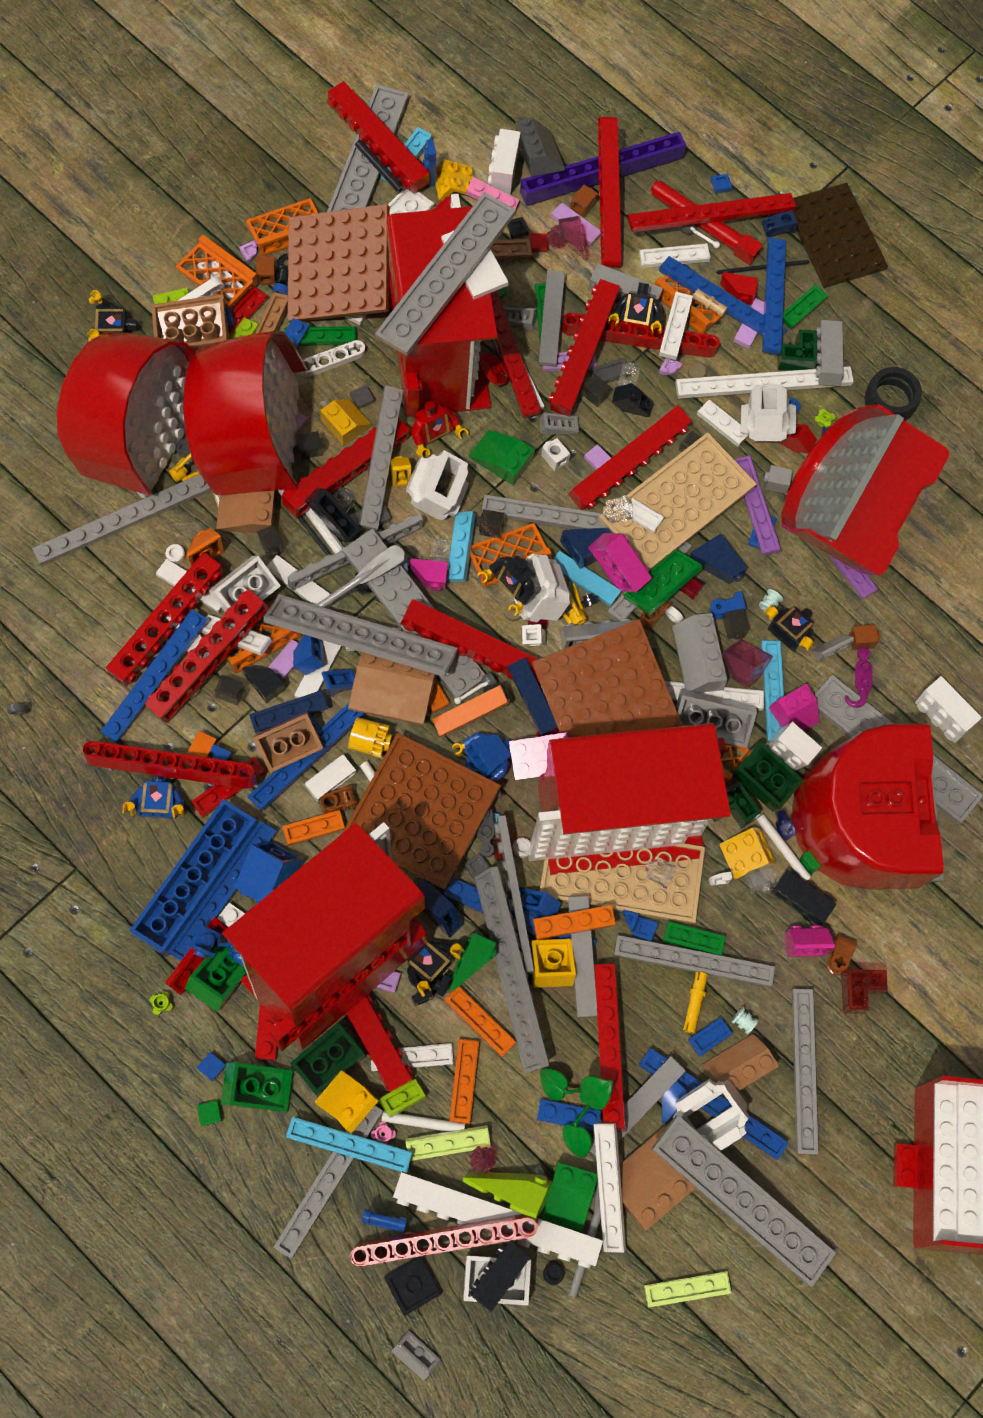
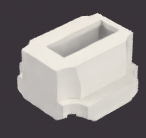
M783 384L755 385L751 391L749 403L741 405L740 433L749 434V438L754 441H782L787 438V435L796 433V405L789 404L787 389L784 388Z
M445 450L437 456L432 454L429 458L421 457L415 465L406 487V492L412 498L411 504L413 507L440 520H444L447 516L454 517L457 515L469 485L465 480L468 474V463ZM443 469L455 475L447 497L435 491Z
M531 554L526 560L530 569L535 573L533 581L535 593L527 604L523 605V612L519 616L524 620L538 622L540 619L557 621L570 604L569 591L560 565L557 564L556 560L548 559L547 555Z
M709 1079L676 1100L677 1112L673 1118L676 1115L680 1116L719 1151L747 1133L745 1123L749 1119V1115L746 1112L747 1103L729 1079L716 1083ZM723 1093L732 1106L696 1129L687 1116Z

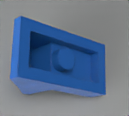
M353 669L322 672L331 697L339 691L352 690L355 679Z

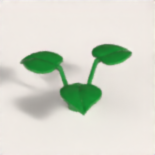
M543 1068L540 1071L541 1085L545 1094L550 1099L560 1101L564 1098L565 1094L580 1092V1100L587 1104L574 1121V1124L565 1125L562 1133L563 1140L568 1149L576 1156L585 1158L591 1150L592 1138L584 1127L578 1126V1123L590 1107L595 1110H601L606 1107L611 1097L613 1081L589 1075L583 1078L580 1088L567 1090L568 1080L561 1072L552 1068Z

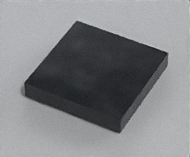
M422 1256L384 1277L403 1316L441 1295Z

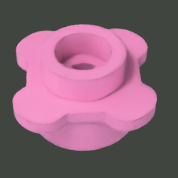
M380 1122L379 1127L371 1132L372 1139H376L379 1143L386 1145L390 1139L396 1136L395 1131L391 1130L386 1122Z

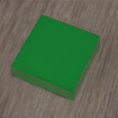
M810 851L804 853L800 858V862L811 875L821 867Z
M218 1101L197 1105L201 1127L222 1122Z

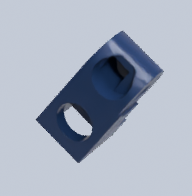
M793 210L764 219L762 226L765 235L773 237L785 232L789 234L796 233L797 221Z

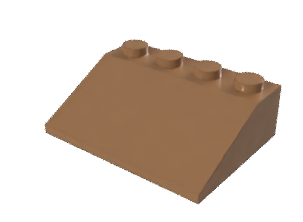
M223 294L152 304L154 337L185 342L195 352L202 347L230 339Z
M276 490L220 495L216 531L272 534Z
M361 652L348 710L424 726L437 675Z
M666 1126L662 1127L619 1164L622 1205L638 1227L645 1231L695 1189L692 1184L651 1150L652 1146L667 1128Z

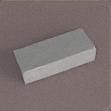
M840 635L813 649L812 652L819 662L850 647L854 638L848 635Z
M409 1330L392 1350V1353L422 1380L429 1376L441 1360Z

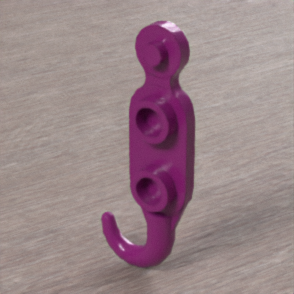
M860 648L857 651V658L860 661L855 666V688L860 695V700L852 702L847 695L845 696L846 703L854 708L865 705L873 684L872 665L867 661L870 657V651L866 648Z

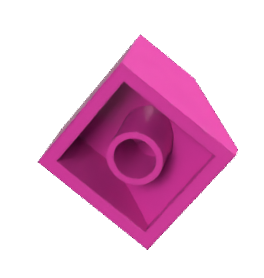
M807 684L778 699L769 707L781 728L794 722L800 729L805 731L819 723L817 699Z
M820 925L810 926V929H802V926H792L785 932L787 957L826 956L835 948L829 929L822 928Z

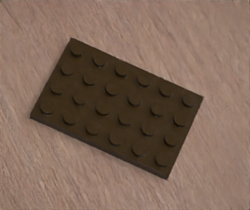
M848 183L793 198L796 204V209L793 211L797 221L796 231L823 288L887 270L888 265Z

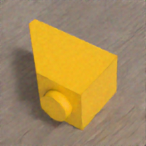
M397 456L390 460L393 487L408 485L411 477V464L408 457Z

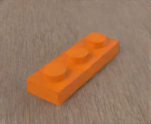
M340 810L282 826L288 846L345 829Z

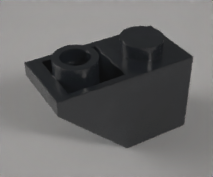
M633 383L615 387L612 403L622 412L650 417L653 401Z

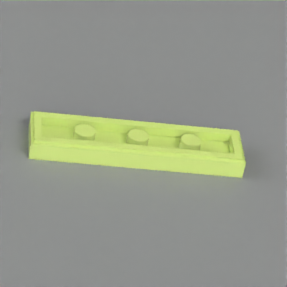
M487 1125L405 1139L407 1151L413 1152L410 1161L491 1148Z
M727 1271L644 1285L648 1308L731 1293Z

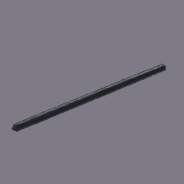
M809 261L785 262V267L808 264ZM766 265L717 270L716 273L766 269Z
M299 516L298 520L326 556L331 555L304 518Z

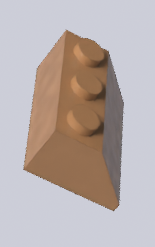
M308 711L257 733L253 737L270 773L324 749Z
M754 1034L702 1064L713 1082H724L729 1079L738 1092L779 1067L770 1050ZM722 1093L721 1096L727 1099L726 1096Z

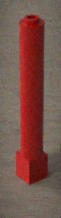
M661 180L654 182L650 189L653 197L670 208L697 205ZM722 221L695 224L734 251L733 255L749 266L761 253L762 243L747 233L743 236Z

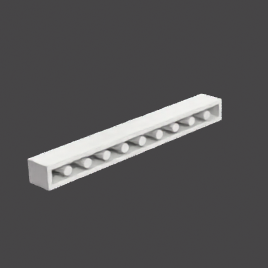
M402 1172L393 1196L397 1198L396 1203L407 1207L409 1203L417 1205L416 1210L424 1213H429V1210L438 1212L436 1217L449 1220V1217L458 1219L457 1224L460 1225L522 1214ZM538 1219L539 1226L536 1234L529 1238L518 1239L517 1242L518 1245L529 1248L530 1244L538 1246L537 1251L548 1255L550 1251L558 1253L557 1258L570 1262V1258L579 1260L578 1265L590 1269L591 1265L596 1266L603 1240ZM531 1221L523 1223L526 1229L531 1230L535 1227ZM505 1224L502 1226L504 1232H513L511 1225ZM488 1228L481 1230V1232L489 1234L490 1231Z

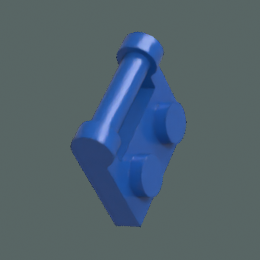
M365 1209L362 1223L404 1233L407 1218L384 1216L381 1213Z

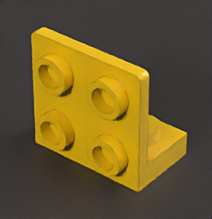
M443 159L436 167L435 185L438 199L442 201L453 192L465 194L472 177H474L472 167Z
M753 827L720 843L721 850L734 879L741 878L761 867H771L776 864L760 828Z
M343 1070L338 1073L315 1101L320 1108L336 1118L351 1134L378 1102L377 1098L366 1087Z

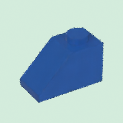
M308 635L302 637L293 651V665L296 670L301 671L306 676L324 666L323 640Z
M519 887L522 908L540 917L557 914L561 902L550 894Z

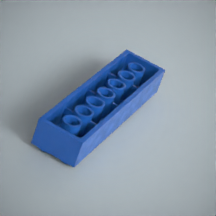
M223 799L131 927L130 933L166 957L168 950L257 826V820Z

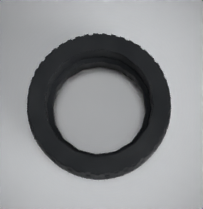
M900 367L885 368L877 372L871 379L865 392V406L880 404L892 413L900 415L906 421L914 414L921 401L922 388L917 377L910 371ZM882 385L897 386L907 395L909 404L902 407L890 406L879 397L877 388Z

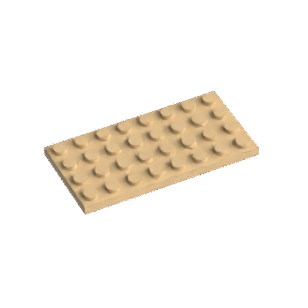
M707 432L600 515L599 520L613 533L625 535L630 547L638 553L641 563L650 571L754 489L757 483ZM632 498L664 517V520L654 534L622 515Z
M690 844L673 845L675 847L699 850L700 858L690 860L688 856L680 855L675 862H672V857L669 853L660 852L656 857V864H648L652 860V853L649 849L644 848L638 851L637 860L647 865L628 867L626 864H619L616 868H611L607 861L602 860L596 864L593 871H589L592 866L591 861L586 857H581L576 862V868L579 872L558 873L556 875H550L549 859H545L540 891L550 894L560 902L568 903V897L588 896L589 907L597 908L612 905L613 911L622 912L625 909L642 916L695 924L705 847ZM630 850L631 855L628 858L621 857L619 852H617V855L621 860L627 861L632 858L633 850ZM641 851H647L650 854L648 861L640 860L639 853ZM613 852L608 855L600 853L602 857H610ZM661 854H666L670 861L659 863L658 857ZM568 857L569 860H570V864H569V866H567V867H562V866H560V865H559V862H558V861H559V858H557V860H556L557 866H558L559 868H561V869H568V868H570L571 865H572V859H571V857ZM682 857L687 859L684 861H678V859ZM584 859L589 862L587 870L579 869L578 862ZM600 863H606L609 869L598 870L597 866Z

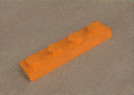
M612 905L533 919L536 940L616 925Z

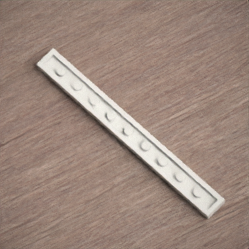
M851 366L843 367V377L840 386H852L854 381ZM816 369L676 379L675 382L678 399L751 393L756 384H783L787 390L838 387L819 385Z

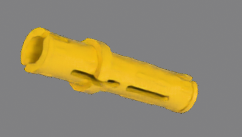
M695 972L693 988L689 992L691 997L683 1028L684 1032L696 1033L702 1000L706 995V992H704L708 977L706 973Z

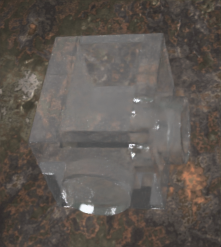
M770 864L748 871L744 876L751 894L760 891L762 894L773 890V886L777 883V874L774 869H771Z

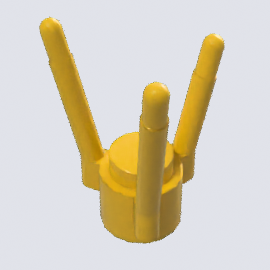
M191 453L186 458H181L168 471L177 483L200 474L199 471H196L186 476L188 471L184 465L192 458Z
M573 583L572 587L578 607L569 591V600L573 609L569 611V616L565 612H563L562 616L568 624L581 625L587 621V615L580 603L581 600L576 585Z

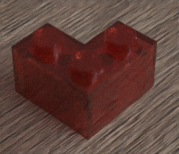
M846 969L842 972L843 1014H864L869 1010L868 994H883L888 990L887 970Z

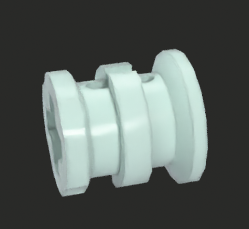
M768 589V595L763 597L759 607L763 611L770 605L777 608L778 602H782L783 597L775 590Z
M742 1007L735 1014L731 1023H737V1027L743 1028L745 1033L749 1034L758 1023V1019H753L752 1015L744 1012L745 1008Z

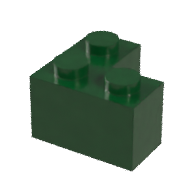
M799 329L795 344H782L781 352L777 355V370L814 369L817 363V331Z
M740 781L728 787L726 791L730 813L742 829L757 820L761 815V811ZM716 818V819H712V820H713L714 823H715V822H717L718 820H720V819H722V818Z

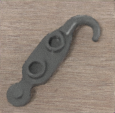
M499 790L497 793L498 798H502L501 791ZM489 808L477 831V837L483 842L480 852L484 857H491L494 853V848L490 844L495 834L491 808Z

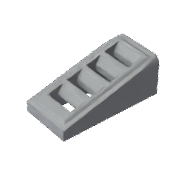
M503 307L505 313H509L508 322L510 326L530 330L535 329L537 319L535 308Z
M544 412L540 417V434L579 433L578 416L571 415L568 417L563 414Z

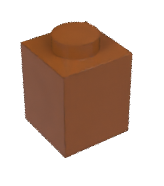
M583 185L572 197L570 209L585 217L596 205L598 193L592 188Z
M256 257L258 285L275 284L274 257Z
M876 624L853 626L849 632V636L854 638L851 644L852 650H859L860 648L874 649L880 641V633L876 630Z

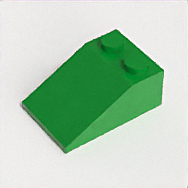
M488 430L468 455V458L514 486L533 461L535 449L519 439Z
M476 933L468 935L463 946L465 951H461L459 955L461 958L455 964L446 992L454 991L489 960H493L497 951L494 948L496 943Z
M217 945L212 951L215 954L214 958L207 956L190 975L185 986L188 992L216 1012L227 1002L240 985V980L247 974L242 965L229 957V947H218Z
M237 1062L226 1063L220 1105L288 1112L293 1070Z
M558 1162L554 1169L553 1183L541 1220L582 1233L598 1174Z

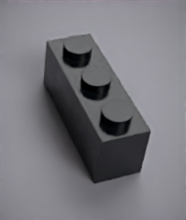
M316 488L305 500L307 505L339 541L349 543L361 530L326 489Z
M787 870L771 893L816 925L822 926L837 904L833 902V898L829 895L817 891L813 884L801 880V877L796 872Z
M511 1241L507 1245L504 1242L496 1252L499 1256L493 1263L490 1260L483 1269V1272L486 1273L481 1281L477 1278L470 1287L472 1291L470 1296L489 1312L493 1311L531 1258Z

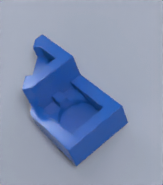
M623 909L622 913L632 935L641 940L653 942L659 924L639 917L637 913Z
M677 1081L662 1095V1122L664 1124L677 1111L676 1100L688 1093Z

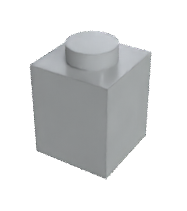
M771 465L769 471H765L763 482H766L765 489L786 494L790 486L792 470Z

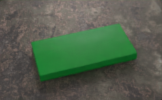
M675 550L648 572L652 578L637 592H625L623 594L624 599L651 615L703 569L702 564L679 550Z

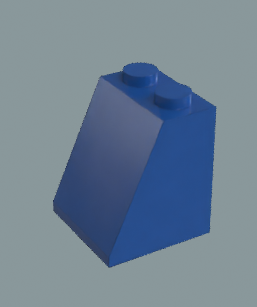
M272 841L252 844L234 888L238 889L241 895L251 897L256 900V903H259L293 875L302 864L303 859Z

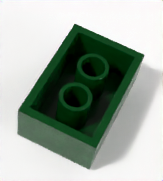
M762 741L754 744L730 772L733 774V777L740 781L744 787L772 812L781 809L803 781L795 771Z
M338 1022L290 1062V1064L318 1098L341 1070L348 1073L365 1058V1054Z

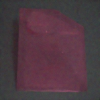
M580 216L559 219V225L556 226L557 235L561 236L563 242L581 258L588 260L585 230Z
M742 639L724 650L722 654L732 678L747 687L752 686L759 680L773 658L772 655Z

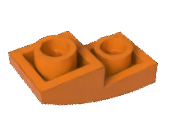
M199 730L186 755L207 758L217 738Z

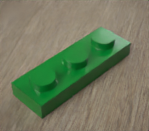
M815 284L783 312V323L792 330L821 305L828 295Z
M668 921L663 942L722 956L726 936Z

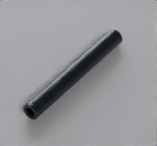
M358 140L355 143L358 150L397 193H401L404 186L362 140Z

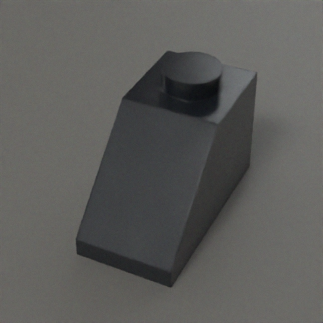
M247 666L242 668L244 676L266 704L285 691V680L279 673L276 675L271 669Z

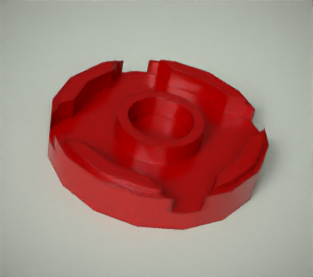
M491 352L481 355L480 365L489 381L496 386L505 384L508 377L504 375L506 369L500 359L495 355L491 356Z

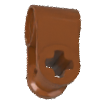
M666 601L651 615L642 611L640 616L642 627L645 629L653 628L660 618L666 614V610L672 603ZM645 616L652 617V620L647 619Z
M346 786L339 790L325 793L320 800L321 811L326 814L337 810L342 812L356 808L359 802L355 799L354 787ZM326 801H332L334 802V805L332 807H326L324 803Z
M838 934L834 940L835 948L831 951L826 965L828 972L832 975H839L847 969L857 946V942Z

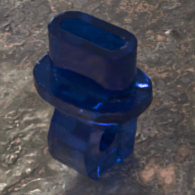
M785 810L776 811L777 821L775 823L777 831L783 840L786 841L794 836L795 827L790 822L791 817H787Z

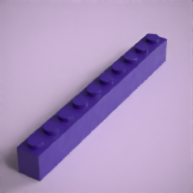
M680 131L620 149L619 177L683 158L686 143ZM598 156L564 166V171L521 179L520 193L526 206L579 190L583 185L589 187L599 184Z

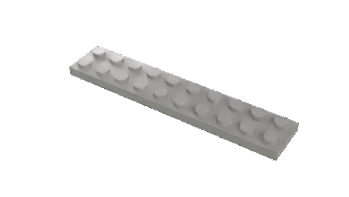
M376 84L368 107L394 135L409 93ZM358 134L352 145L327 212L367 207L380 173L355 146V143L361 140Z
M484 192L375 333V337L408 356L516 215V209Z
M371 529L343 548L342 553L359 573L369 562L388 548L376 532ZM400 564L366 582L403 632L422 637L421 634L415 631L406 630L400 625L401 620L412 599L433 609L434 607ZM456 654L445 677L437 676L453 697L458 698L479 684L485 673L473 659Z
M280 594L264 616L265 623L445 677L458 649Z
M831 675L814 695L817 699L818 712L850 738L863 730L894 724L867 702L859 708L849 706L845 701L846 695L852 702H858L860 696L834 675ZM933 755L936 806L960 825L981 800L983 794Z
M498 866L490 867L475 876L474 879L490 940L496 943L494 948L497 951L494 957L525 1074L549 1066V1056L544 1047L543 1033L539 1028L538 1014L534 1009L533 994L529 990L528 975L524 970L523 956L517 943V933L514 931L512 914L507 905V894L502 886V875L498 870Z
M676 1115L652 1146L651 1150L805 1284L813 1287L836 1254L835 1251L680 1116Z

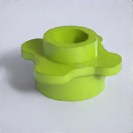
M820 409L818 416H815L814 420L820 427H830L831 421L835 420V415L833 413L830 414L825 409Z
M162 992V994L150 997V1003L153 1005V1013L155 1015H159L163 1011L172 1010L173 1005L169 1001L170 995L168 992Z

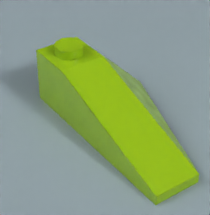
M469 1171L463 1177L464 1183L483 1193L491 1192L494 1195V1199L498 1202L502 1200L507 1201L511 1204V1209L535 1219L546 1206L553 1183L547 1177L539 1174Z

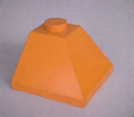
M213 529L202 530L194 537L186 553L190 567L203 552L212 559L224 553L221 536Z

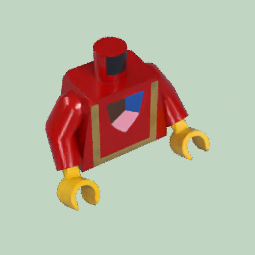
M428 401L424 404V409L415 414L411 434L415 445L418 446L417 456L423 458V451L426 456H430V450L423 445L453 431V427L456 428L455 434L462 439L460 436L462 430L468 435V430L460 426L461 422L453 410L446 406H441L438 402Z

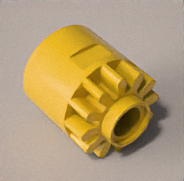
M357 717L351 731L348 749L381 758L383 751H388L392 742L393 735L388 734L390 726Z

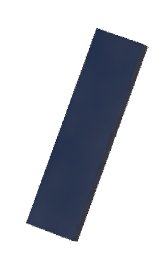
M523 658L508 665L507 668L540 736L558 728L526 659Z
M323 690L251 713L249 716L255 733H259L308 711L309 715L327 710L329 707Z

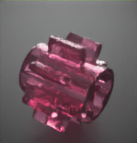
M556 225L551 228V231L547 232V240L552 247L557 246L561 248L568 242V232L563 226L558 228Z
M477 1146L469 1155L471 1159L470 1165L477 1172L483 1170L487 1173L496 1164L493 1151L487 1147L481 1149L480 1146Z

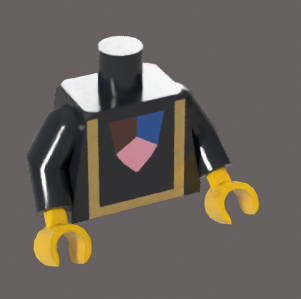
M639 282L637 292L630 291L629 294H624L616 303L612 314L609 316L608 324L610 320H616V327L620 317L621 321L651 326L653 334L654 329L659 328V333L661 334L663 310L659 300L655 299V295L648 294L649 283Z
M93 290L90 293L92 296L89 298V302L91 304L98 303V305H96L95 329H90L87 333L90 336L88 341L104 332L127 333V330H137V319H127L126 311L105 298H101L99 291Z
M517 555L513 558L510 556L500 557L489 566V569L479 572L478 577L484 574L486 576V579L482 582L484 583L490 580L492 573H494V577L519 601L516 604L510 605L508 611L516 608L514 616L519 615L523 612V605H526L535 593L533 582L535 573L528 566L526 559L520 558Z
M770 605L764 611V614H768L769 619L772 620L767 629L790 650L795 652L798 646L801 645L807 651L810 649L814 642L811 629L813 621L810 620L812 612L809 609L804 608L802 611L797 607L776 609Z
M427 941V944L407 961V974L410 984L424 997L423 991L425 989L431 991V987L436 979L440 978L453 964V956L456 959H460L461 957L457 953L459 951L464 952L465 950L460 944L451 945L443 942Z

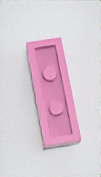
M472 177L465 193L478 200L485 192L516 209L519 199Z

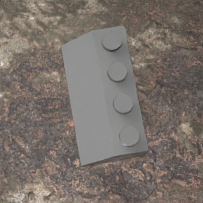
M712 613L693 615L673 625L672 631L685 690L697 693L724 690L727 676Z
M622 619L619 622L607 620L597 624L586 622L583 625L567 624L561 627L560 632L562 650L635 620Z
M680 689L675 708L682 726L714 723L717 739L724 738L727 744L747 748L757 715L755 706Z

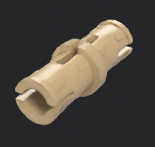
M697 289L692 299L723 317L728 309L727 306L715 300L714 296H709L700 289Z

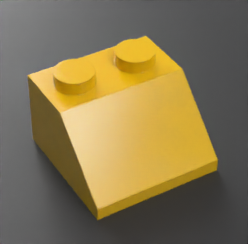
M350 399L334 400L320 410L321 421L343 446L372 426Z
M571 939L531 940V957L534 967L532 974L533 988L573 986L576 971Z

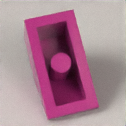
M410 558V570L426 588H430L433 591L445 590L448 562Z

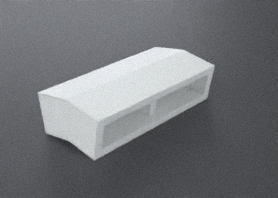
M342 754L303 785L319 803L325 793L334 791L355 775L356 769Z

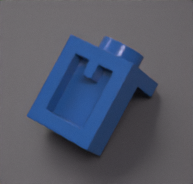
M199 924L189 947L195 949L194 954L206 958L208 955L214 958L215 954L210 951L219 933Z

